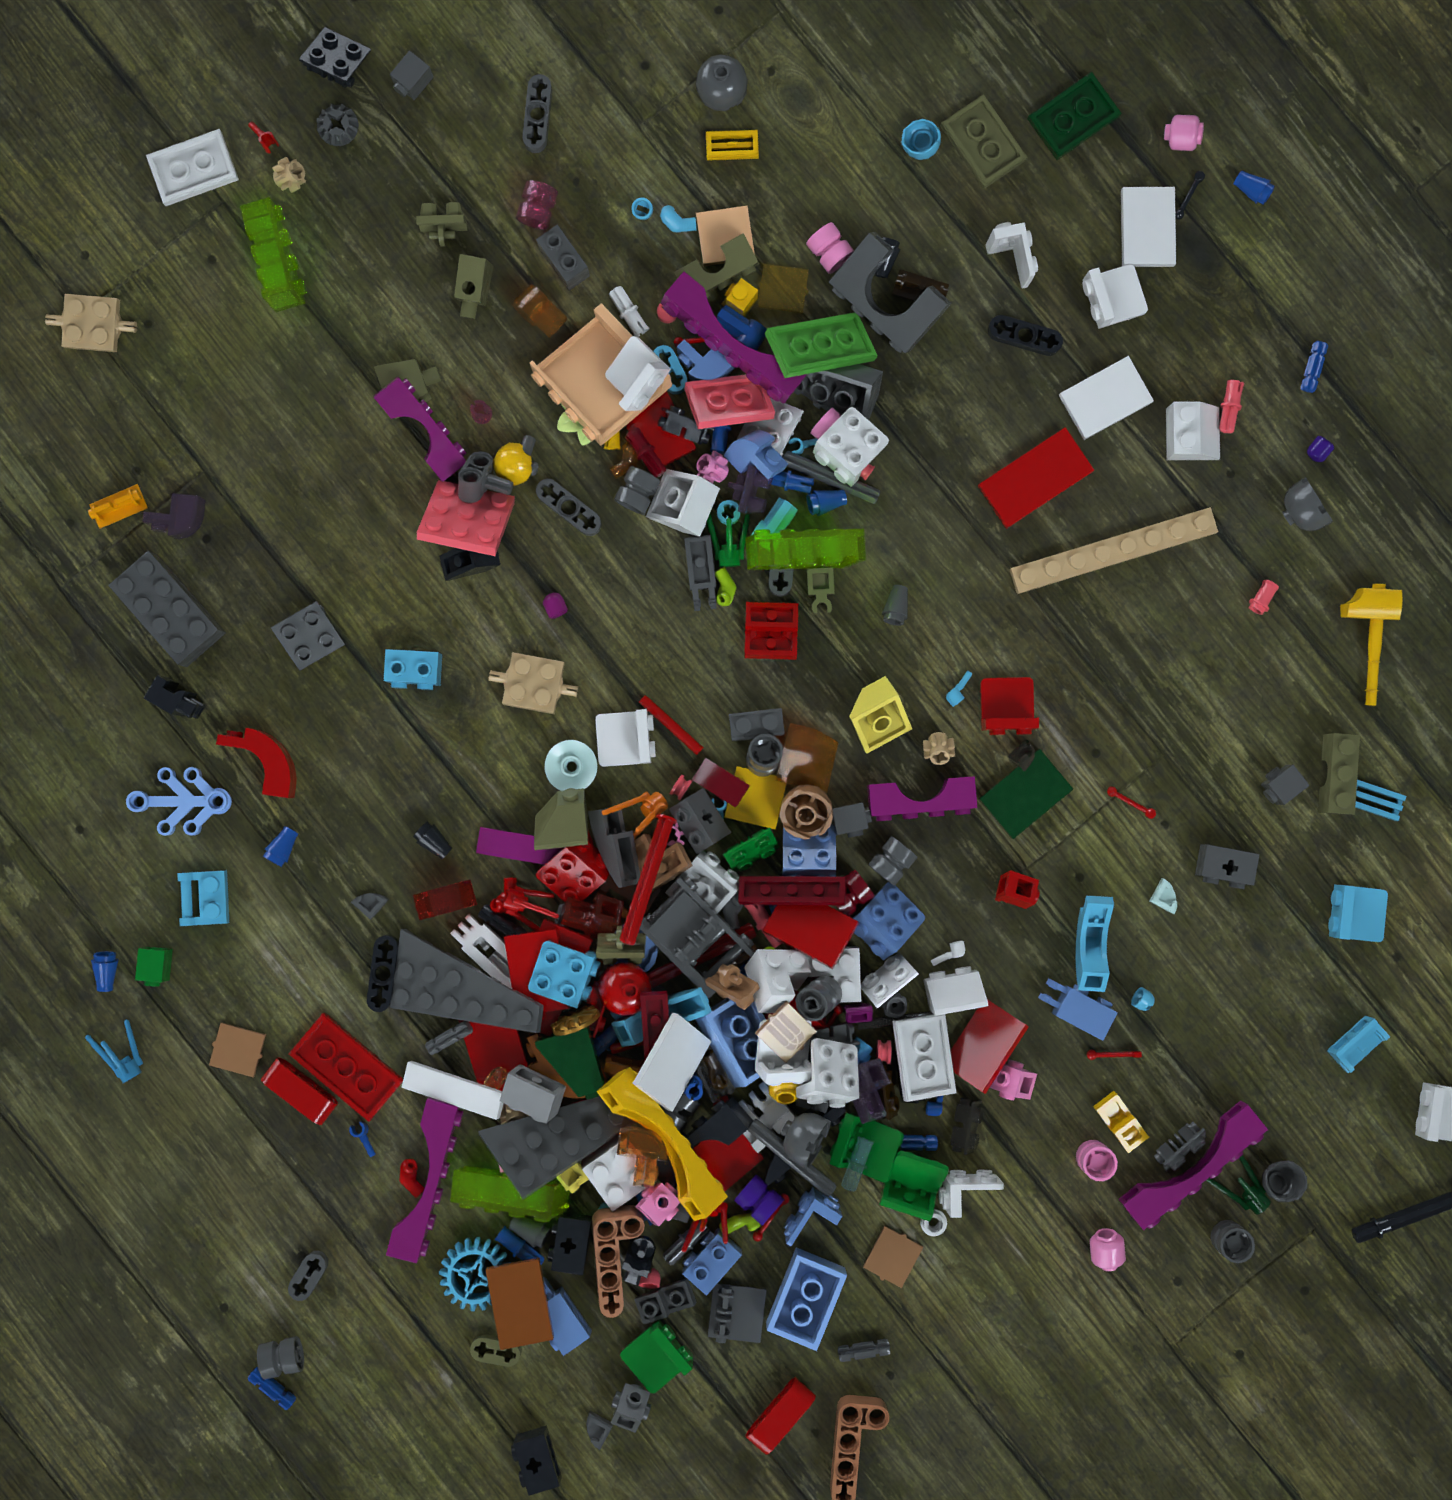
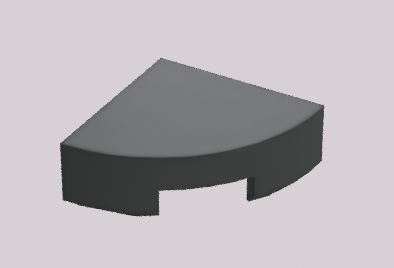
M367 893L356 897L351 903L371 920L390 899L378 893Z
M590 1411L586 1422L587 1433L592 1444L600 1450L613 1424Z

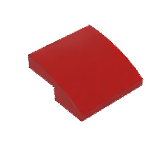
M746 602L744 658L797 660L798 603Z

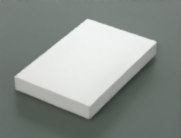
M220 129L146 155L165 206L239 180Z
M1123 187L1121 189L1122 266L1131 264L1134 267H1174L1176 265L1175 187Z
M1129 356L1059 394L1083 440L1154 402Z
M672 1013L632 1084L663 1108L673 1112L707 1051L711 1040L679 1014Z
M932 1014L892 1021L903 1101L909 1102L956 1093L945 1014L937 1016Z

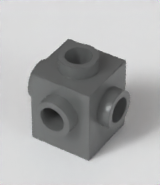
M625 1383L622 1391H616L611 1407L615 1408L611 1424L636 1433L642 1419L647 1420L652 1406V1404L647 1403L650 1392L645 1391L639 1385Z

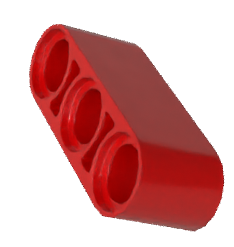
M277 1057L261 1078L265 1086L318 1125H322L338 1105L335 1097L283 1058Z
M796 1377L792 1378L751 1425L745 1437L765 1455H768L809 1409L816 1395Z

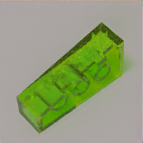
M270 197L241 205L240 209L247 236L250 241H254V244L250 247L256 264L261 267L256 269V273L264 288L261 289L263 299L275 312L306 304L303 296L307 294L306 287L302 278L298 279L296 270L299 269V264L295 254H291L288 245H292L288 230H283L281 221L285 220L281 206L279 204L276 205Z
M864 528L819 531V529H807L802 532H795L794 529L780 530L779 533H770L768 529L755 530L753 535L745 538L747 570L847 568L866 560Z
M461 1166L454 1169L450 1202L459 1203V1207L464 1209H474L476 1206L484 1208V1212L487 1213L505 1211L509 1212L511 1217L522 1218L528 1215L534 1216L535 1221L549 1222L550 1219L568 1210L570 1191H566L559 1181H550L523 1200L504 1172L502 1175H499L498 1169Z

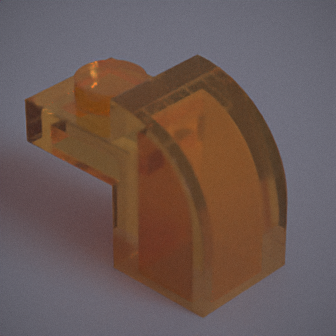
M530 284L512 302L514 309L532 326L535 324L548 338L568 320L548 300L547 296L533 284Z
M635 1126L620 1128L617 1155L636 1158L633 1186H654V1182L658 1177L657 1161L667 1160V1150L663 1140L650 1129Z

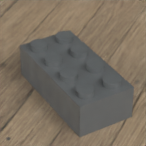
M147 551L108 585L177 665L188 667L226 634L223 628L159 555L151 551Z

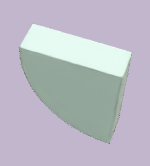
M1161 878L1150 902L1175 914L1177 909L1176 894L1172 885L1164 878Z

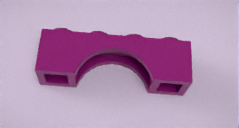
M397 376L373 397L391 419L411 417L424 425L430 441L424 460L443 482L465 464L464 456L467 453L457 441L452 444L447 438L450 432L441 421L435 423L430 417L433 411L424 400L418 402L413 396L416 390L406 378L401 381Z
M975 776L945 779L940 792L932 799L923 802L914 801L904 796L896 783L867 785L869 810L871 816H876V821L892 820V815L902 814V819L918 818V813L928 812L929 817L945 816L944 811L955 810V815L971 814V809L977 808Z

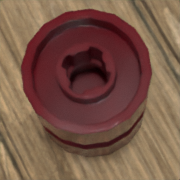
M855 869L845 876L847 880L846 906L835 905L841 913L850 916L857 910L858 904L865 905L875 897Z

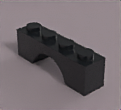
M733 1097L729 1098L726 1102L721 1099L710 1109L712 1113L707 1118L702 1115L691 1125L693 1129L688 1134L683 1131L681 1135L689 1140L692 1149L697 1143L705 1140H717L730 1145L749 1129L753 1119ZM662 1148L653 1157L655 1162L650 1170L661 1183L665 1185L668 1182L677 1189L673 1167L668 1155Z

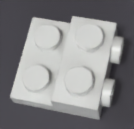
M701 851L691 862L693 866L684 871L681 876L684 879L687 876L690 877L699 887L696 891L718 913L739 890V876L735 871L731 869L726 871L720 866V860L714 853ZM675 881L665 893L670 897L680 885Z

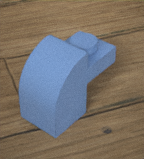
M685 339L677 346L678 360L686 368L692 367L688 372L691 381L727 377L735 369L718 350L714 351L711 349L702 357Z
M762 430L751 431L734 441L723 455L740 474L756 466L768 480L782 472L788 465L771 446L775 438Z

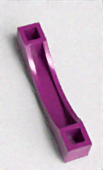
M683 271L664 294L661 304L670 316L677 317L684 322V326L688 331L701 336L710 349L718 350L723 354L731 366L740 368L745 372L746 377L752 383L759 384L767 390L768 396L773 400L784 404L807 374L784 378L774 355L758 352L733 338L721 326L713 314L707 300L705 288Z
M428 1097L426 1100L420 1126L425 1135L429 1150L427 1184L416 1207L392 1229L386 1256L417 1264L421 1256L425 1257L430 1244V1241L426 1240L428 1230H433L437 1217L436 1214H433L435 1204H440L444 1190L439 1188L442 1178L446 1179L450 1168V1163L446 1162L448 1153H453L457 1141V1137L453 1136L455 1126L460 1127L464 1114L460 1107Z
M1239 1101L1220 1117L1212 1144L1193 1167L1165 1181L1138 1183L1120 1197L1118 1201L1143 1230L1153 1228L1160 1222V1217L1167 1211L1172 1212L1181 1205V1200L1188 1194L1193 1195L1202 1188L1201 1184L1204 1181L1218 1176L1225 1164L1239 1159L1243 1155V1150L1250 1144L1255 1145L1260 1142L1264 1137L1263 1134L1268 1129L1248 1104Z

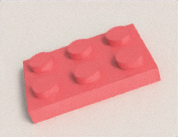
M746 374L713 380L685 382L684 390L698 429L774 419L775 410L767 390L759 384L752 383L746 377Z

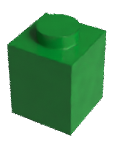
M147 946L138 948L135 980L144 981V986L159 987L160 983L169 981L173 949Z

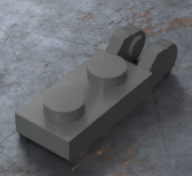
M706 535L684 538L694 611H700L701 600L698 590L709 589V606L711 609H717L711 537Z

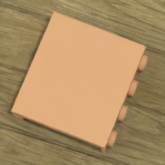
M601 303L594 309L595 318L541 363L536 365L533 360L530 362L533 380L540 387L544 385L549 390L548 395L557 405L561 403L566 408L565 413L573 423L578 421L584 427L582 429L584 435L591 442L596 440L600 446L672 387L671 377L667 374L663 383L657 388L642 410L625 411L619 405L624 395L606 378L605 373L632 335Z

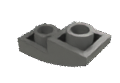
M687 1278L661 1286L634 1299L643 1324L666 1318L670 1313L693 1307L697 1303Z

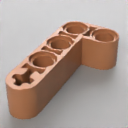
M634 1205L620 1206L613 1212L609 1207L597 1210L592 1216L598 1301L601 1313L609 1318L617 1317L621 1314L624 1307L619 1240L639 1237L645 1227L642 1213ZM628 1219H637V1222L633 1225L625 1224ZM602 1222L611 1223L607 1228L599 1227V1224ZM605 1247L613 1248L609 1253L600 1252ZM608 1272L614 1273V1276L611 1278L603 1277ZM608 1292L613 1293L612 1302H609Z
M845 1395L838 1401L830 1480L832 1500L856 1499L862 1429L881 1430L889 1423L888 1409L881 1398ZM847 1407H854L857 1409L856 1412L850 1416L845 1415L843 1413L844 1409ZM874 1409L883 1411V1414L878 1418L870 1416L871 1411ZM845 1434H852L854 1436L850 1442H843L841 1437ZM842 1461L852 1463L848 1469L838 1467ZM841 1481L845 1482L846 1485L844 1495H839L842 1490Z

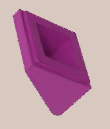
M870 1003L844 1005L845 1021L847 1023L872 1021V1005Z

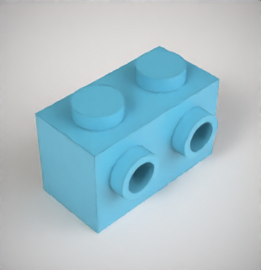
M385 649L384 681L391 683V688L407 689V684H417V689L433 690V685L441 686V653Z

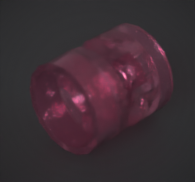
M527 181L522 193L524 202L519 203L516 219L532 228L548 229L552 217L550 209L555 206L558 191L542 182Z

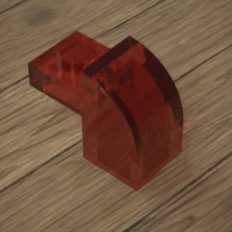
M471 879L413 895L419 920L477 905Z
M601 894L598 895L593 904L567 897L560 924L584 931L583 935L590 938H598V933H615L617 926L620 925L624 901Z

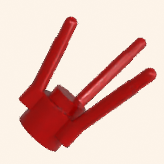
M515 886V889L509 887L502 902V907L506 909V914L514 916L534 931H539L540 927L518 911L523 912L525 908L556 919L559 917L558 913L529 903L528 897L524 896L553 898V893L523 889Z
M722 1202L709 1216L716 1217L718 1213H721L723 1243L727 1244L728 1204ZM708 1217L701 1219L700 1232L705 1230ZM693 1220L682 1246V1252L687 1251L699 1220Z

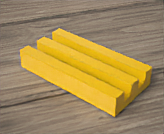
M758 130L707 131V160L758 159ZM753 138V142L711 143V140ZM728 149H753V150H737V151H712V150H728Z

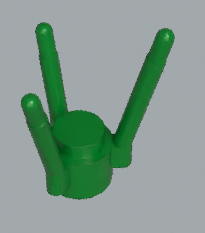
M709 514L707 525L715 551V561H719L720 567L740 566V560H744V547L750 519L749 514H746L744 518L738 550L737 545L732 544L731 518L726 519L727 545H721L722 550H720L713 521Z

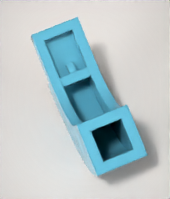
M1086 896L1084 907H1080L1075 954L1078 990L1105 992L1110 974L1107 960V935L1114 908L1113 897Z

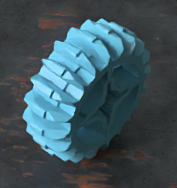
M476 1237L474 1244H472L470 1238L465 1239L464 1246L462 1243L457 1242L455 1250L449 1249L446 1254L449 1258H443L441 1262L446 1268L440 1269L439 1275L446 1278L440 1281V1285L449 1286L444 1291L445 1296L454 1295L451 1300L452 1304L456 1303L458 1299L462 1301L460 1304L461 1309H464L467 1303L470 1304L471 1311H475L477 1304H479L481 1310L486 1309L487 1302L492 1306L489 1290L483 1293H473L474 1288L479 1285L488 1286L486 1258L493 1266L510 1263L502 1262L507 1257L506 1252L498 1255L497 1252L500 1245H495L493 1249L489 1247L491 1244L490 1239H487L484 1245L481 1244L480 1237ZM471 1254L479 1255L475 1262H458L464 1256ZM480 1264L478 1278L471 1284L473 1270ZM455 1271L458 1272V1276L464 1278L466 1282L465 1289L458 1283Z

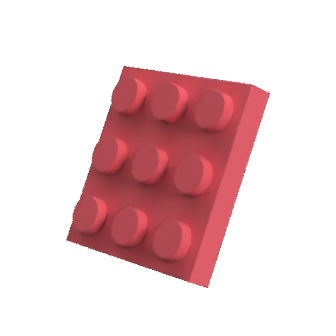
M438 480L417 530V540L496 556L514 506L515 496L487 490L479 501L467 503L458 497V484Z

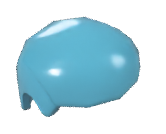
M926 119L915 120L903 129L901 143L903 149L910 157L917 160L929 159L939 149L941 133L932 121Z

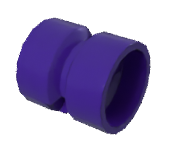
M756 1174L734 1201L745 1211L750 1209L752 1211L751 1217L763 1226L785 1199L774 1189L769 1191L766 1182Z

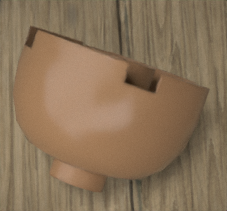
M800 785L791 789L783 798L779 814L784 824L783 827L788 833L797 838L811 839V836L824 834L830 827L833 809L831 800L826 792L816 786Z

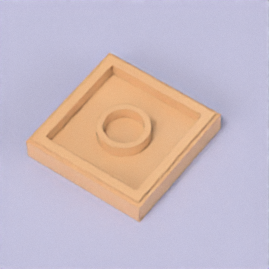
M748 206L696 213L703 267L725 264V254L720 246L743 233L754 252Z

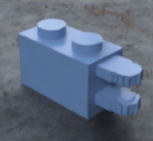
M1048 978L1046 984L1054 990L1062 992L1058 1001H1055L1047 994L1040 993L1039 999L1054 1006L1051 1013L1103 1041L1118 1013L1111 1009L1113 1004L1099 996L1096 1001L1087 996L1089 991L1078 990V985L1076 984L1072 989L1067 985L1064 987Z
M543 1277L554 1333V1340L549 1342L555 1351L560 1350L564 1356L590 1338L592 1329L564 1288L561 1286L554 1290L548 1280Z

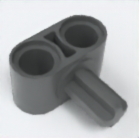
M482 451L474 452L459 471L458 497L464 502L475 503L482 498L487 489L510 495L514 484L512 481L492 475L493 458L490 454Z

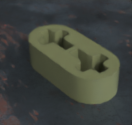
M488 1334L477 1336L470 1347V1353L476 1361L505 1367L515 1365L521 1356V1346L512 1348V1352L516 1353V1355H512L511 1359L506 1358V1353L498 1351L500 1350L498 1336ZM481 1342H485L486 1348L494 1349V1351L486 1350L485 1354H481L480 1349L476 1346H480Z

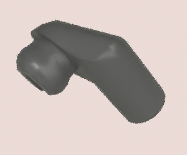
M529 435L523 437L521 444L523 445V451L531 456L536 439ZM532 461L531 464L532 476L537 474L539 464L535 461Z

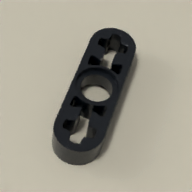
M995 316L988 325V335L992 340L1042 355H1055L1063 345V337L1058 331L1008 316ZM1003 323V328L1011 331L1013 326H1016V329L1013 332V337L1009 338L1011 332L1003 331L1002 334H998L997 328L993 326ZM1021 329H1028L1032 333V340L1029 342L1021 341L1018 337V332ZM1038 333H1041L1042 335L1039 339L1047 340L1049 337H1052L1053 343L1057 345H1053L1050 349L1047 348V343L1044 341H1039L1038 345H1034L1037 340Z
M392 935L381 936L374 943L367 1005L375 1012H382L388 1009L391 1004L399 946L398 939ZM386 940H389V945L393 946V950L387 953V959L392 958V963L389 961L378 962V957L384 958L385 950L380 948V945L385 943ZM379 966L389 968L390 977L388 980L382 981L378 979L376 970ZM374 984L380 986L389 985V989L384 988L382 990V997L386 998V1002L382 1003L380 1007L377 1006V1001H373V997L377 996L380 987L374 988Z

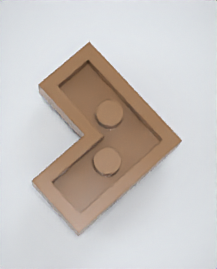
M643 834L634 840L640 874L652 840L649 834ZM676 842L664 851L651 893L693 866L681 843Z

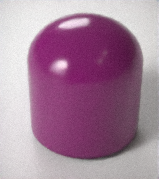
M550 593L543 599V606L549 619H555L568 612L561 594Z

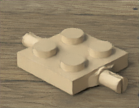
M65 294L62 315L46 314L45 318L49 319L45 320L46 325L61 326V346L64 348L117 352V343L121 331L137 332V329L134 328L137 327V322L121 320L119 313L120 300L117 298Z
M512 652L510 666L506 673L492 670L489 673V681L504 683L505 691L502 704L506 706L555 714L557 701L561 694L577 697L578 686L563 684L562 675L565 663L562 661Z

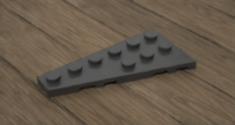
M401 929L390 1008L534 1033L540 1032L544 1005L517 990L514 991L505 986L501 981L485 975L481 970L456 956L438 949L432 943L418 938L407 929Z
M598 1096L560 1107L558 1114L547 1124L537 1122L529 1116L480 1130L478 1133L516 1191L524 1200L636 1122L625 1116L612 1113L602 1098Z

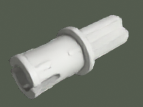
M619 286L611 290L609 296L621 313L620 318L626 321L634 336L639 337L640 333L643 335L647 332L649 327L638 313V306L633 305L624 289Z

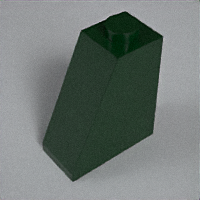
M589 1026L571 1034L562 1036L553 1034L535 1041L536 1048L578 1097L585 1096L586 1099H592L599 1096L596 1091L605 1084V1080Z

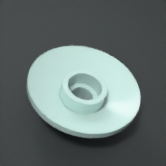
M576 740L562 741L556 744L547 754L545 773L549 782L560 791L569 788L585 789L595 779L597 759L594 752L586 744ZM569 762L576 763L577 768L575 771L570 772L567 769Z

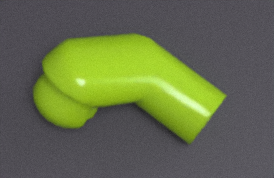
M724 566L715 572V577L720 583L716 602L720 606H729L734 599L736 584Z
M751 1212L734 1215L727 1219L728 1234L745 1225L749 1231H754L760 1227V1224L751 1217Z

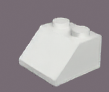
M1173 402L1166 408L1167 460L1220 459L1219 407L1203 402Z
M666 469L646 517L683 533L700 537L720 488L698 475Z
M971 966L956 968V973L945 975V971L930 973V978L924 979L929 1010L937 1016L988 1006L984 987L977 970H971Z

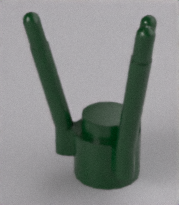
M1243 1155L1239 1159L1255 1185L1249 1186L1242 1177L1238 1178V1182L1245 1189L1242 1194L1244 1199L1214 1179L1208 1178L1206 1180L1222 1193L1239 1203L1245 1211L1251 1209L1254 1214H1261L1271 1204V1200L1265 1194L1264 1187L1260 1184Z

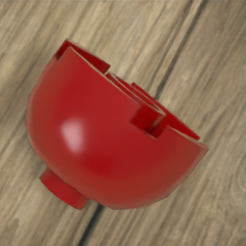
M630 962L613 964L601 974L598 982L599 997L602 1005L610 1012L621 1016L633 1015L641 1011L640 993L652 992V983L648 974L638 965Z

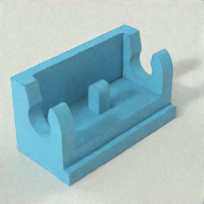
M1364 1016L1335 1042L1327 1052L1346 1073H1352L1355 1070V1065L1382 1041H1387L1390 1036L1378 1024L1375 1018Z

